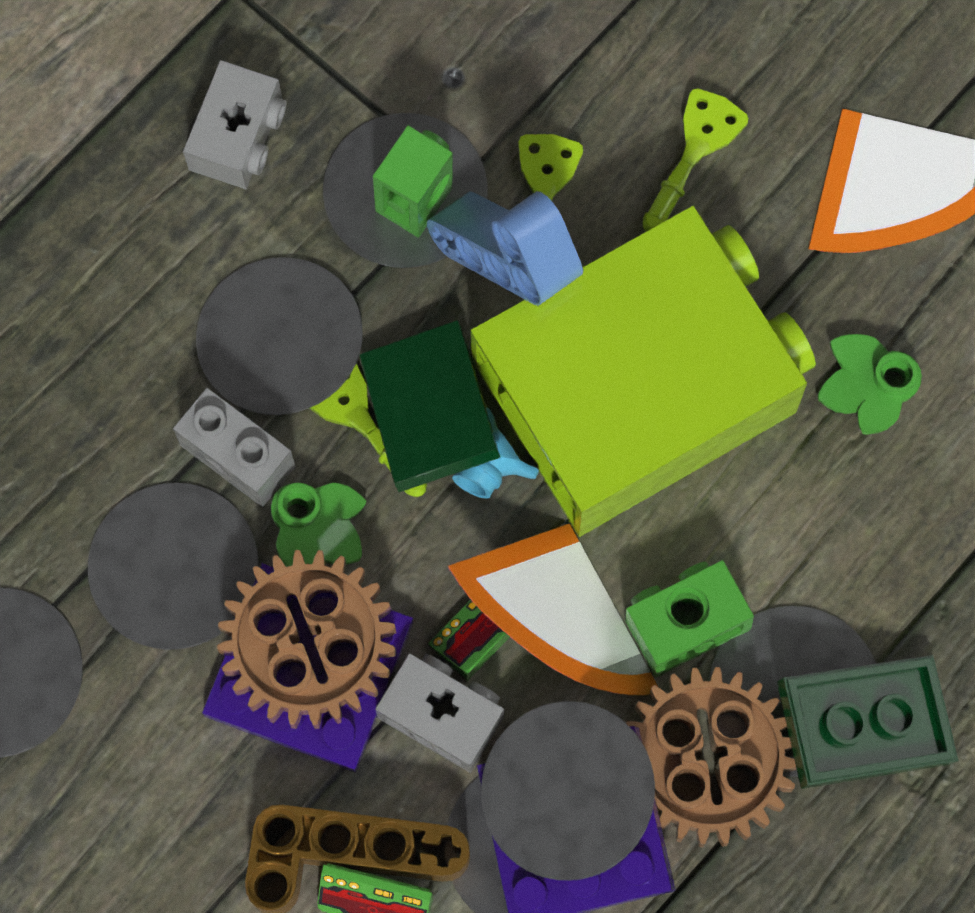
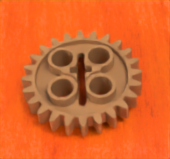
M295 550L293 565L285 567L282 560L275 555L273 556L274 572L268 575L258 566L253 567L258 583L252 587L247 583L238 581L236 586L244 599L242 602L226 600L224 603L226 609L235 616V619L218 622V628L222 633L232 636V639L218 644L217 649L221 655L234 656V659L227 662L222 667L225 676L242 675L232 689L237 696L251 690L253 691L248 702L250 710L254 712L265 703L269 704L267 714L269 722L274 723L282 712L285 711L288 712L289 723L293 729H296L299 725L302 715H309L314 728L319 729L322 713L326 712L330 713L337 724L342 723L341 706L347 704L357 713L362 711L357 697L361 691L369 696L377 697L378 690L371 681L372 676L389 678V669L379 662V659L396 655L394 646L382 642V639L396 634V627L393 623L379 622V620L391 612L389 602L373 604V601L381 592L379 584L373 583L362 588L361 585L365 578L364 569L359 567L350 575H346V561L343 556H340L332 567L326 566L322 550L317 551L312 564H305L300 550ZM319 593H330L338 599L336 608L328 615H315L308 609L311 599ZM290 595L297 597L310 633L317 635L314 638V642L328 676V681L325 684H320L317 681L305 647L302 643H298L300 635L287 604V597ZM268 613H280L286 617V625L277 635L266 636L257 630L259 621ZM342 642L354 645L358 653L352 663L347 666H336L329 662L328 654L334 645ZM287 663H300L306 668L304 679L296 686H282L277 682L278 671Z
M696 667L692 668L689 684L684 685L674 673L669 678L671 692L668 694L656 685L651 687L650 694L655 703L654 706L640 701L637 702L635 710L644 720L643 723L636 721H627L626 723L629 727L636 726L639 728L642 744L648 753L654 773L655 801L658 813L661 814L659 819L662 830L671 822L678 825L676 831V841L681 842L688 831L692 830L696 831L698 846L704 847L709 833L716 832L718 841L724 847L729 843L730 830L735 829L745 841L751 836L750 820L764 829L770 824L768 815L764 810L765 807L777 812H781L785 807L783 801L775 794L776 791L792 792L795 784L790 779L783 776V772L797 770L795 760L785 756V752L792 749L790 738L782 737L781 734L787 728L785 717L774 719L772 715L780 700L777 697L765 703L758 700L763 686L760 682L755 684L748 692L741 689V672H737L730 684L722 682L720 667H715L710 681H703ZM699 709H703L707 713L709 741L712 752L722 753L723 755L715 766L716 780L722 796V803L720 805H716L712 801L707 762L705 760H696L704 745L701 727L696 714ZM725 713H734L740 716L745 723L746 733L738 738L724 736L718 729L717 718ZM671 722L684 723L691 730L692 741L683 747L672 746L664 739L662 734L663 727ZM736 766L749 769L756 779V787L747 793L733 790L727 781V772ZM681 775H690L700 782L702 796L692 802L683 801L674 794L672 781Z

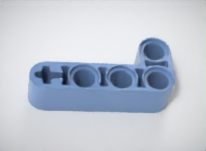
M469 191L427 221V228L433 241L446 256L533 305H541L583 274L581 261L565 222L554 203L542 192L536 191L512 209L507 210Z

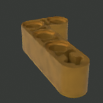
M272 805L264 809L257 816L253 827L245 881L246 894L250 902L262 913H286L290 911L299 897L304 864L323 866L330 863L363 872L442 882L453 881L461 877L468 868L470 862L469 843L462 832L448 825L289 805ZM285 819L291 821L295 825V835L291 842L281 847L270 845L266 840L268 827L277 820ZM334 826L347 829L351 837L348 847L337 854L325 852L321 848L320 842L323 833ZM387 833L398 834L406 842L404 853L392 861L383 860L375 853L376 842ZM414 836H424L422 839L423 849L439 850L442 846V841H451L453 851L461 853L460 858H451L448 867H440L436 856L420 853L422 864L412 865L416 854ZM270 874H278L285 877L287 880V890L280 900L268 903L260 899L258 887L264 877Z

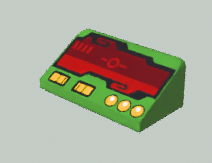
M470 600L428 645L468 682L510 636L501 630Z
M330 863L323 865L317 902L318 909L323 912L430 913L433 902V894L430 889Z

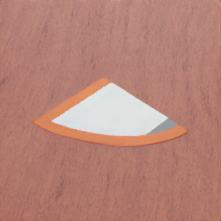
M842 108L810 240V250L833 253H857L888 248L946 231L975 214L974 139Z
M570 523L448 566L468 597L491 621L519 645L555 671L584 685L616 694L649 695L651 687L654 685L658 687Z

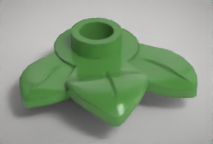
M849 334L831 340L830 347L832 353L842 369L836 371L823 384L818 393L819 402L837 413H857L858 425L863 435L880 433L889 429L898 420L902 403L911 399L920 387L922 374L918 363L904 352L887 351L873 336ZM890 371L898 372L903 378V384L899 386L888 384L885 380V374Z
M291 483L280 488L272 500L271 516L276 526L280 529L276 541V550L286 567L293 565L295 550H300L305 564H312L318 550L323 551L325 562L329 564H334L340 556L345 557L346 565L360 561L362 558L361 541L350 520L362 511L366 505V500L356 490L341 483H330L316 489L304 483ZM293 504H300L306 508L307 514L301 518H296L289 514L288 508Z

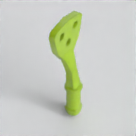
M699 88L693 89L690 92L683 117L686 147L681 161L669 178L662 181L660 192L649 211L644 214L643 228L645 232L668 220L679 198L684 196L685 191L683 188L691 170L703 157L728 146L747 126L748 115L726 97ZM705 102L707 108L701 110L697 107V104ZM727 117H733L735 118L736 122L732 125H729L726 123L725 119ZM708 125L713 131L708 134L704 133L702 127Z
M525 134L518 141L521 172L532 193L536 191L542 192L552 201L572 180L583 155V146L579 142L555 134ZM537 146L539 152L533 154L529 151V147ZM568 150L571 153V157L563 158L561 152ZM549 166L553 172L546 175L542 172V168Z
M356 363L350 378L335 393L309 409L326 421L357 430L369 440L379 455L378 461L381 464H385L390 470L380 430L376 427L368 412L367 385ZM343 396L350 399L346 405L339 403V399ZM427 483L404 492L412 497L423 496L427 489Z

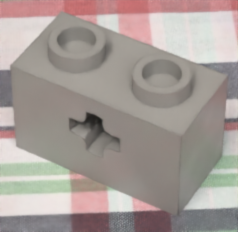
M220 60L183 151L189 171L247 190L252 175L259 176L265 166L269 148L264 144L270 129L278 130L285 115L287 101L282 99L278 79ZM241 121L247 123V126L240 125ZM229 127L236 129V131H230Z
M208 388L204 390L173 428L180 446L262 508L296 467L290 449Z
M409 653L375 709L377 718L471 773L504 719V708L497 705L500 697L477 682L472 681L468 688L450 677L453 670L431 655L425 654L423 659L420 660ZM446 698L452 699L453 712L456 715L452 717L449 714H444L440 720L434 719V710L431 702L434 701L442 704Z

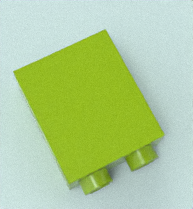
M694 206L584 266L583 274L541 305H533L523 300L471 329L472 363L536 468L539 469V473L578 537L583 536L795 414L807 386V382L802 374L813 369L816 365L811 346L795 320L786 312H782L767 321L747 290V286L759 280V272L748 246L739 233L732 226L726 225L711 234Z

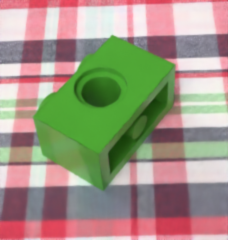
M408 125L373 175L375 211L418 238L427 227V221L436 214L452 190L453 152L449 151V145L440 136L428 130H423L420 133Z
M723 560L710 567L707 562L695 564L678 576L680 582L662 591L658 585L641 591L631 599L632 606L626 608L625 622L655 678L751 630L754 615ZM688 604L697 608L702 617L694 624L685 625L676 621L671 612L679 605Z

